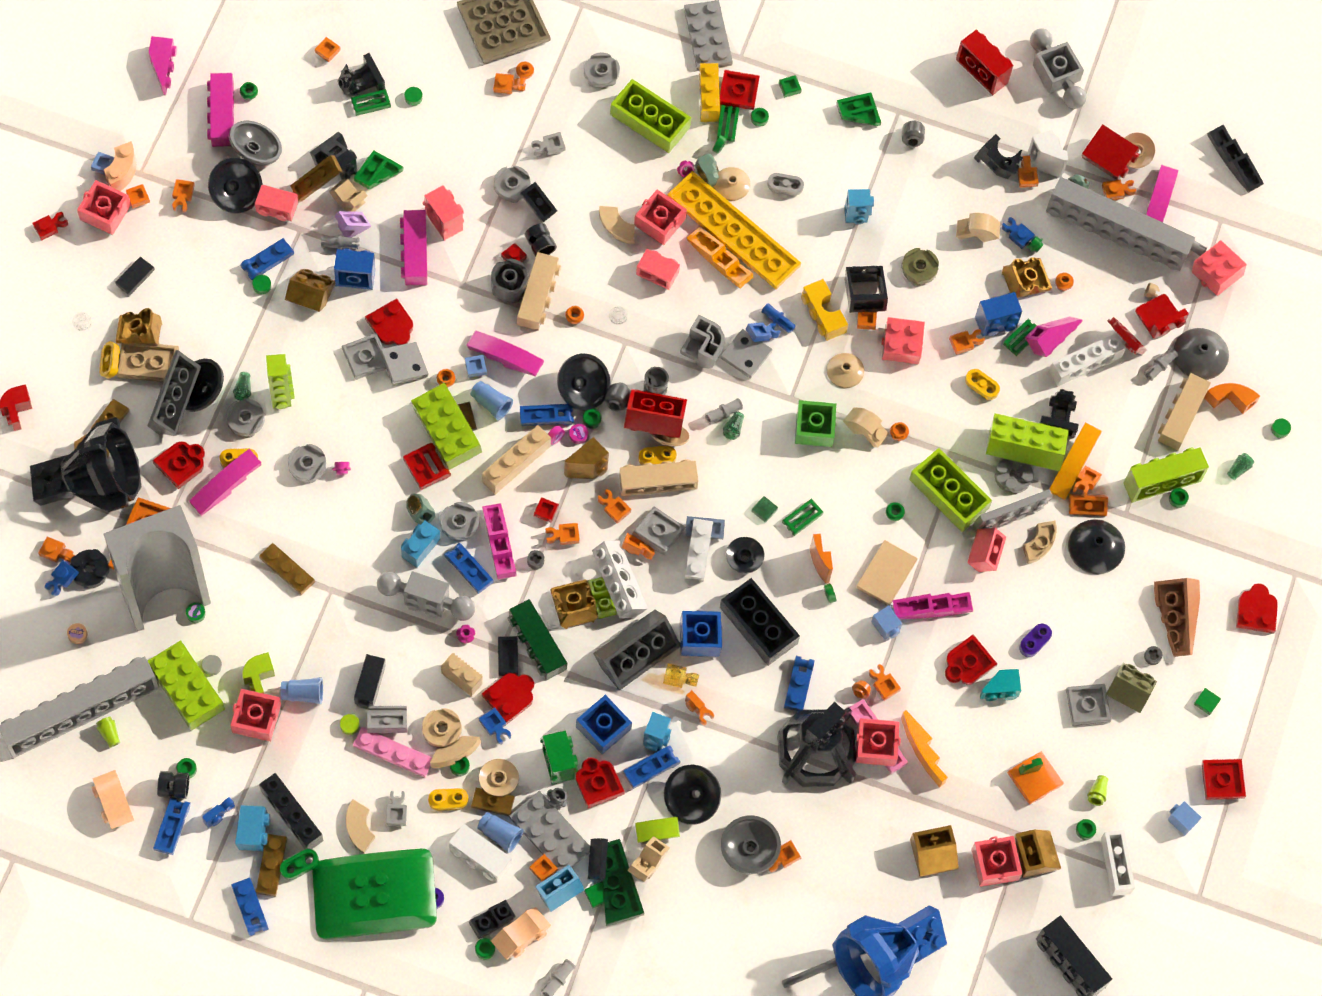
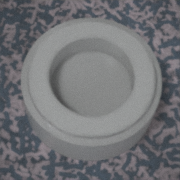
M216 655L206 656L202 661L204 673L210 676L217 675L222 669L221 659Z

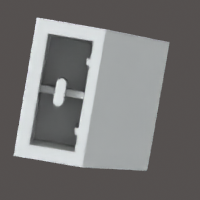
M1053 130L1033 136L1027 155L1030 156L1033 167H1037V170L1060 178L1065 170L1068 154L1066 150L1062 149L1060 139Z

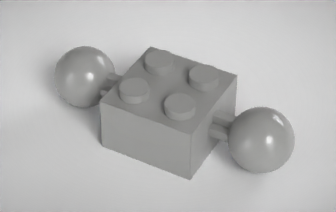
M1044 28L1034 30L1030 36V44L1035 50L1042 52L1035 55L1033 67L1048 93L1050 94L1063 88L1065 90L1063 100L1066 106L1071 109L1082 107L1086 102V92L1083 88L1074 86V84L1081 81L1084 69L1068 41L1051 47L1053 37L1050 31Z
M391 571L382 573L377 579V588L381 594L385 596H393L397 593L403 594L405 606L412 611L420 610L430 617H442L444 610L448 609L451 610L453 617L460 621L470 619L475 613V604L471 598L467 596H459L455 599L449 598V583L414 571L411 572L407 583L402 582L399 575Z

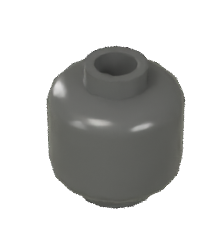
M916 120L906 122L902 127V142L912 148L923 144L925 140V126Z
M619 382L609 386L605 396V402L609 409L621 411L627 408L631 390L626 384Z

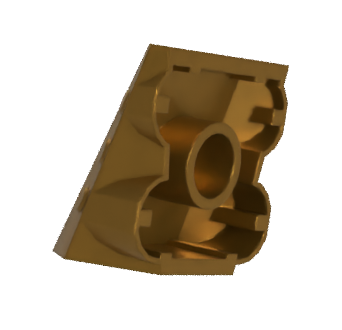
M1031 257L1027 261L1014 259L1010 265L1003 266L1002 275H1004L1010 293L1015 292L1017 298L1052 289L1041 258Z
M150 308L142 309L139 314L126 312L120 315L116 343L160 344L161 325H163L161 316L153 313Z
M585 579L550 589L560 626L568 629V627L588 622L594 623L598 618L596 602L592 597L588 580Z

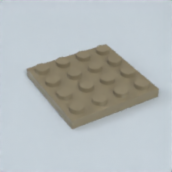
M533 0L457 1L458 10L483 64L551 41L548 30Z

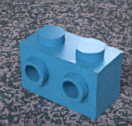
M848 189L844 205L845 223L863 224L868 222L869 216L872 215V207H874V196L870 195V189Z
M426 520L421 525L418 524L414 528L410 539L406 538L401 545L402 558L418 568L441 539L440 530Z
M652 711L643 738V745L646 749L656 752L661 750L663 746L668 745L672 729H669L671 718Z
M241 805L235 840L239 850L263 851V846L267 844L268 835L265 832L266 826L270 824V814H268L264 806Z
M567 865L535 886L550 912L585 890L579 877L570 865Z

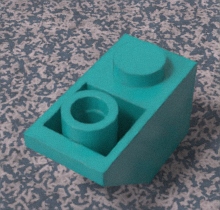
M1019 669L999 670L982 689L980 699L995 701L997 698L1014 700L1019 697L1022 691Z

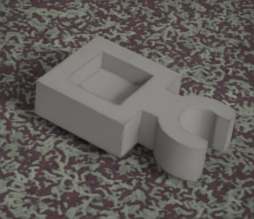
M561 132L543 136V141L534 140L531 142L532 148L539 147V149L534 150L535 156L541 155L544 151H547L548 155L566 151Z
M391 791L390 800L393 804H387L386 826H406L407 805L402 804L405 800V792H401L400 798H395L394 791Z

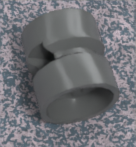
M656 366L649 368L644 376L643 391L666 395L669 381L667 371Z

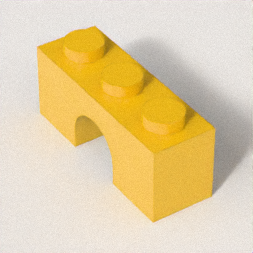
M700 63V122H719L718 63Z
M824 279L804 286L801 299L804 305H807L810 309L809 314L812 320L817 322L820 335H824L826 341L847 333L848 323L840 309L828 312L822 307V305L830 302L832 294Z

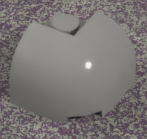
M698 314L690 328L689 336L680 350V354L696 361L697 366L708 369L713 368L725 345V335L721 326Z

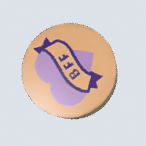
M80 623L72 624L67 630L68 639L74 644H81L87 639V630Z

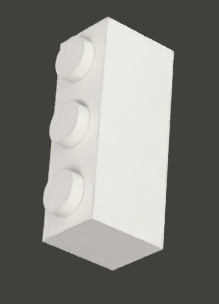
M694 519L685 579L704 581L713 521Z
M464 823L449 841L450 852L453 855L466 859V863L471 868L480 869L483 872V876L490 881L494 879L498 882L512 864V858Z
M1125 831L1104 832L1101 837V844L1111 896L1131 894L1135 889Z

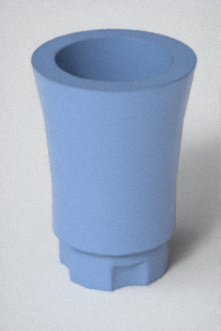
M483 381L477 382L470 393V396L475 398V401L489 411L496 420L504 418L513 405L512 398L500 393Z
M322 677L281 682V700L322 704Z
M488 812L482 816L477 827L478 830L499 844L508 853L512 852L517 846L524 831L522 828L514 826Z

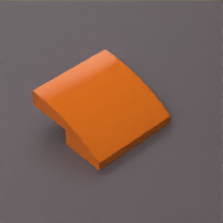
M813 534L810 544L811 558L821 579L825 583H829L833 571L831 551L823 552L821 534Z
M1042 751L1007 772L1029 805L1044 798L1048 793L1060 788L1064 784ZM1036 758L1042 759L1043 765L1039 771L1020 775L1018 769L1021 765L1032 764L1031 760Z

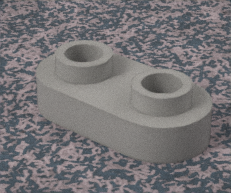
M773 173L768 178L767 186L772 192L796 196L803 192L804 181L798 176Z

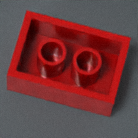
M976 29L960 42L956 60L990 94L994 95L1009 83L1014 65L1009 58L1000 52L997 46L992 45L983 33Z
M631 389L624 428L632 431L648 432L649 434L664 435L670 438H680L687 399Z

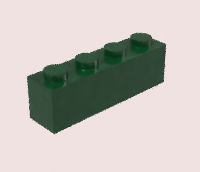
M528 599L510 608L509 617H507L512 627H516L520 642L526 644L528 648L526 651L530 659L536 661V669L540 676L544 675L546 680H549L566 671L568 663L531 600Z

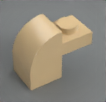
M349 179L341 180L329 190L335 201L345 211L355 212L366 203L364 199L368 196L364 190L357 191Z
M969 213V218L957 220L956 237L961 240L976 236L982 242L999 239L1000 222L989 214Z
M853 407L843 420L853 434H863L873 447L878 448L889 434L881 425L882 420L865 408Z
M653 836L643 848L640 856L631 864L628 871L636 878L645 882L658 869L670 847Z

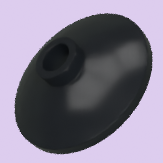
M751 537L734 539L728 545L726 551L728 564L732 569L740 573H752L758 570L763 564L765 557L762 545ZM746 555L748 559L743 560L741 556Z

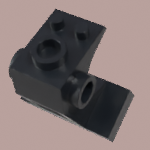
M370 52L363 55L364 66L362 68L351 71L347 64L344 66L338 79V85L344 95L356 96L361 91L374 86L378 91L385 89V80ZM363 77V79H364L363 82H360V83H356V82H355V80H357V79Z
M339 131L310 152L316 166L330 155L335 156L342 169V172L339 174L341 180L350 179V176L357 174V156L353 150L347 149L343 134Z
M995 134L983 145L974 156V159L978 163L982 160L997 176L1009 179L1012 174L1015 175L1018 171V164L1023 159L1020 156L1022 150L1013 157H1004L998 151V142L1001 138Z
M1060 389L1055 395H1051L1049 406L1052 407L1050 417L1042 416L1039 423L1068 430V437L1075 438L1079 424L1070 422L1071 411L1075 412L1077 401H1075L1076 396L1073 395L1074 392ZM1056 410L1066 412L1065 420L1055 418Z

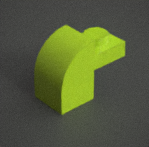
M269 652L250 658L243 668L244 684H249L251 691L264 694L261 680L275 676Z

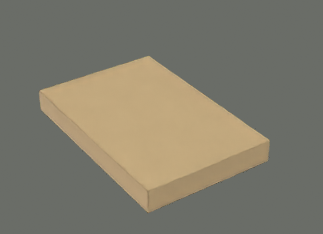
M122 343L117 378L163 382L175 350H179V346Z
M884 540L856 588L890 606L918 558Z

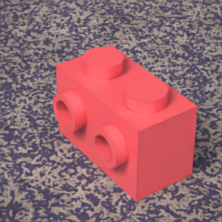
M261 185L255 202L256 212L262 216L269 215L281 221L287 220L292 222L298 205V195Z
M646 249L637 265L636 275L670 290L679 274L680 264L672 258L662 256L655 250Z
M996 528L977 529L967 563L978 572L997 571L1006 536Z

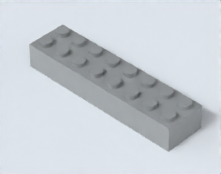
M1063 177L1059 178L1046 209L1054 217H1060L1070 224L1078 225L1088 232L1100 235L1103 239H1109L1121 247H1127L1136 254L1147 256L1154 262L1167 265L1172 270L1181 271L1196 238Z
M136 657L129 664L117 666L106 675H98L87 684H79L68 693H60L55 699L43 701L32 710H24L13 719H5L1 722L0 733L14 759L158 690L156 677L146 657Z

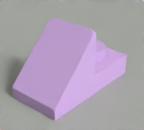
M338 211L334 216L338 221V228L344 237H354L371 227L363 212Z

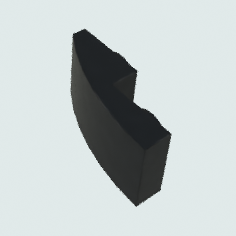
M504 900L490 907L486 912L470 919L469 924L477 938L481 939L513 920L516 915L508 902Z

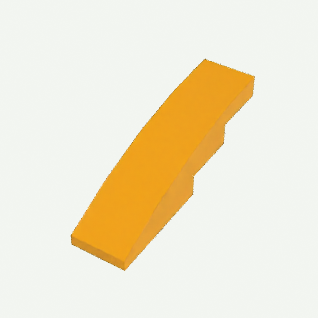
M701 227L687 237V241L714 268L737 287L742 288L753 278V273L739 263V259L728 252L722 242Z
M1085 422L1050 487L1052 494L1066 500L1101 435V430Z
M905 710L901 720L907 738L922 766L940 788L946 783L948 777L937 766L940 757L929 746L933 738Z

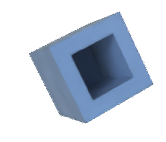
M889 605L874 614L871 620L884 640L889 637L894 638L900 633L902 622Z
M1184 801L1180 806L1175 804L1169 811L1171 815L1168 821L1186 836L1202 817Z

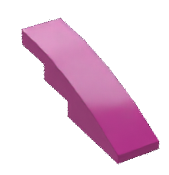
M1161 165L1147 208V216L1161 222L1164 221L1179 170Z
M476 330L467 343L469 350L482 353L487 359L500 362L506 368L535 377L544 363L543 359L522 348Z
M248 449L212 478L189 502L201 516L231 495L234 488L247 480L246 476L262 465L261 461Z
M498 503L482 506L497 579L515 577L517 573L502 505Z
M970 592L954 595L945 593L933 596L930 593L892 600L894 613L899 619L934 618L973 612Z

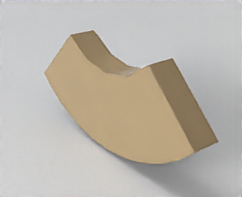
M599 206V216L603 227L615 239L624 243L634 244L635 225L627 223L621 218L618 213V207Z
M1056 520L1036 525L1035 538L1023 545L1027 564L1042 559L1052 548L1057 533Z
M461 736L453 745L436 749L430 761L431 767H447L455 764V761L462 759L464 756L467 758L480 745V737Z
M352 799L346 814L347 831L354 846L365 854L375 839V835L369 831L367 826V816L370 810Z

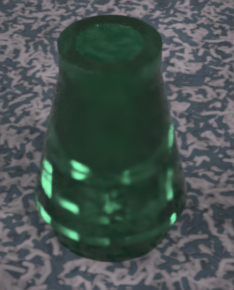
M239 373V378L233 389L234 398L239 401L246 398L249 399L252 395L250 373Z
M739 411L734 412L733 416L724 425L723 435L727 439L736 440L740 436L745 417L743 413Z
M1247 453L1239 454L1227 475L1231 479L1236 480L1253 468L1254 460Z

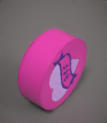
M582 424L573 425L569 431L570 440L575 444L584 443L588 438V429Z
M555 426L548 433L551 437L552 445L558 443L565 434V431L560 426Z

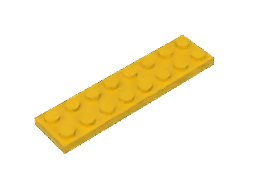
M693 171L667 194L669 198L687 209L686 214L722 242L728 250L776 290L801 266V262Z

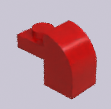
M26 384L8 389L0 399V411L2 416H6L8 425H12L14 431L21 430L18 412L33 409Z

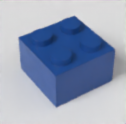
M337 249L334 265L336 286L373 290L376 271L374 253L367 250Z
M1013 292L979 302L975 320L978 328L981 329L982 337L987 335L994 336L1002 331L1010 332L1017 328L1023 311L1016 293Z
M682 611L679 620L680 656L719 657L722 650L721 612Z
M605 694L576 719V728L603 755L632 729V721Z

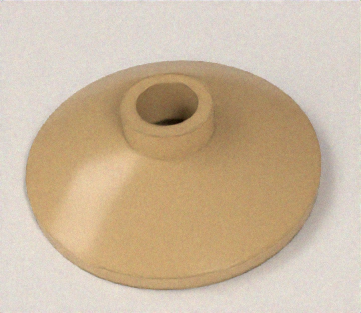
M1139 132L1131 133L1124 137L1138 146L1141 151L1135 163L1131 162L1129 167L1137 169L1150 164L1155 156L1153 140L1148 135Z
M728 167L718 172L719 179L714 188L725 199L735 201L747 195L750 190V179L743 170Z
M841 353L835 355L829 361L827 375L836 386L851 388L858 385L863 379L864 366L858 357L849 353ZM843 366H848L850 369L845 370Z
M683 427L680 438L652 434L654 440L666 446L684 445L689 441L690 436L689 432Z
M505 759L490 760L480 770L479 783L482 789L489 795L497 797L506 796L512 793L518 785V771L511 762ZM497 778H501L503 781L501 783H497L495 780Z

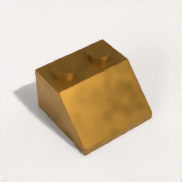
M594 437L591 438L565 460L564 475L566 478L595 479L598 475H604L608 470L609 452Z

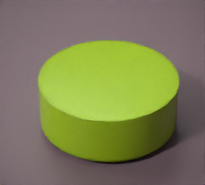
M353 714L343 716L340 720L341 731L346 735L357 733L360 728L358 717Z

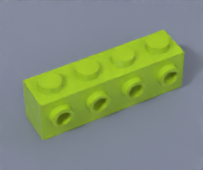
M286 354L266 355L272 407L277 409L291 407V400L295 399L291 365L287 364Z

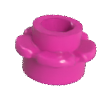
M684 160L677 167L678 174L683 178L692 171H695L694 164L691 161L687 162Z
M334 462L332 470L336 471L337 475H347L348 471L351 470L350 462Z
M462 625L456 631L458 640L465 644L472 642L476 634L474 628H471L469 625Z

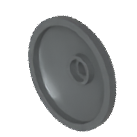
M249 120L240 121L234 124L229 132V141L234 151L250 163L269 165L276 162L282 153V144L278 136L261 123Z
M1193 328L1187 330L1178 337L1173 350L1178 354V357L1174 359L1175 363L1187 376L1192 373L1205 380L1213 379L1225 370L1229 361V350L1226 342L1220 335L1209 329Z
M747 815L733 820L725 828L721 837V852L725 861L730 867L744 874H758L768 870L776 862L780 854L781 839L777 829L771 822L759 816ZM752 846L754 850L750 852L747 850V847Z

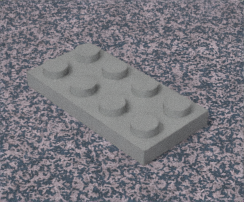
M719 0L684 5V13L697 70L700 69V63H718V67L731 66L733 60Z
M1050 489L981 514L973 523L975 532L977 529L993 528L992 525L997 523L999 525L1006 524L1013 517L1017 519L1022 518L1029 511L1033 510L1035 513L1044 509V506L1048 504L1052 497Z
M540 790L509 815L512 822L524 830L523 834L542 855L545 854L558 868V871L567 865L575 866L590 852V845L555 807L549 805V800Z

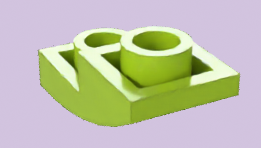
M603 577L588 580L592 597L596 602L598 619L617 615Z
M678 817L635 823L638 843L649 842L653 836L658 840L680 837Z

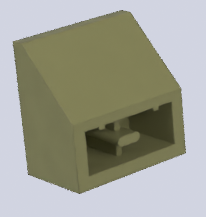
M1123 662L1105 695L1141 713L1157 681L1150 674L1142 673L1135 666Z

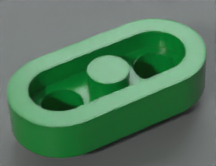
M304 849L284 860L280 865V872L285 879L294 880L315 869L319 864V856L313 849ZM308 858L313 859L311 863H306V860ZM295 868L293 873H288V869Z

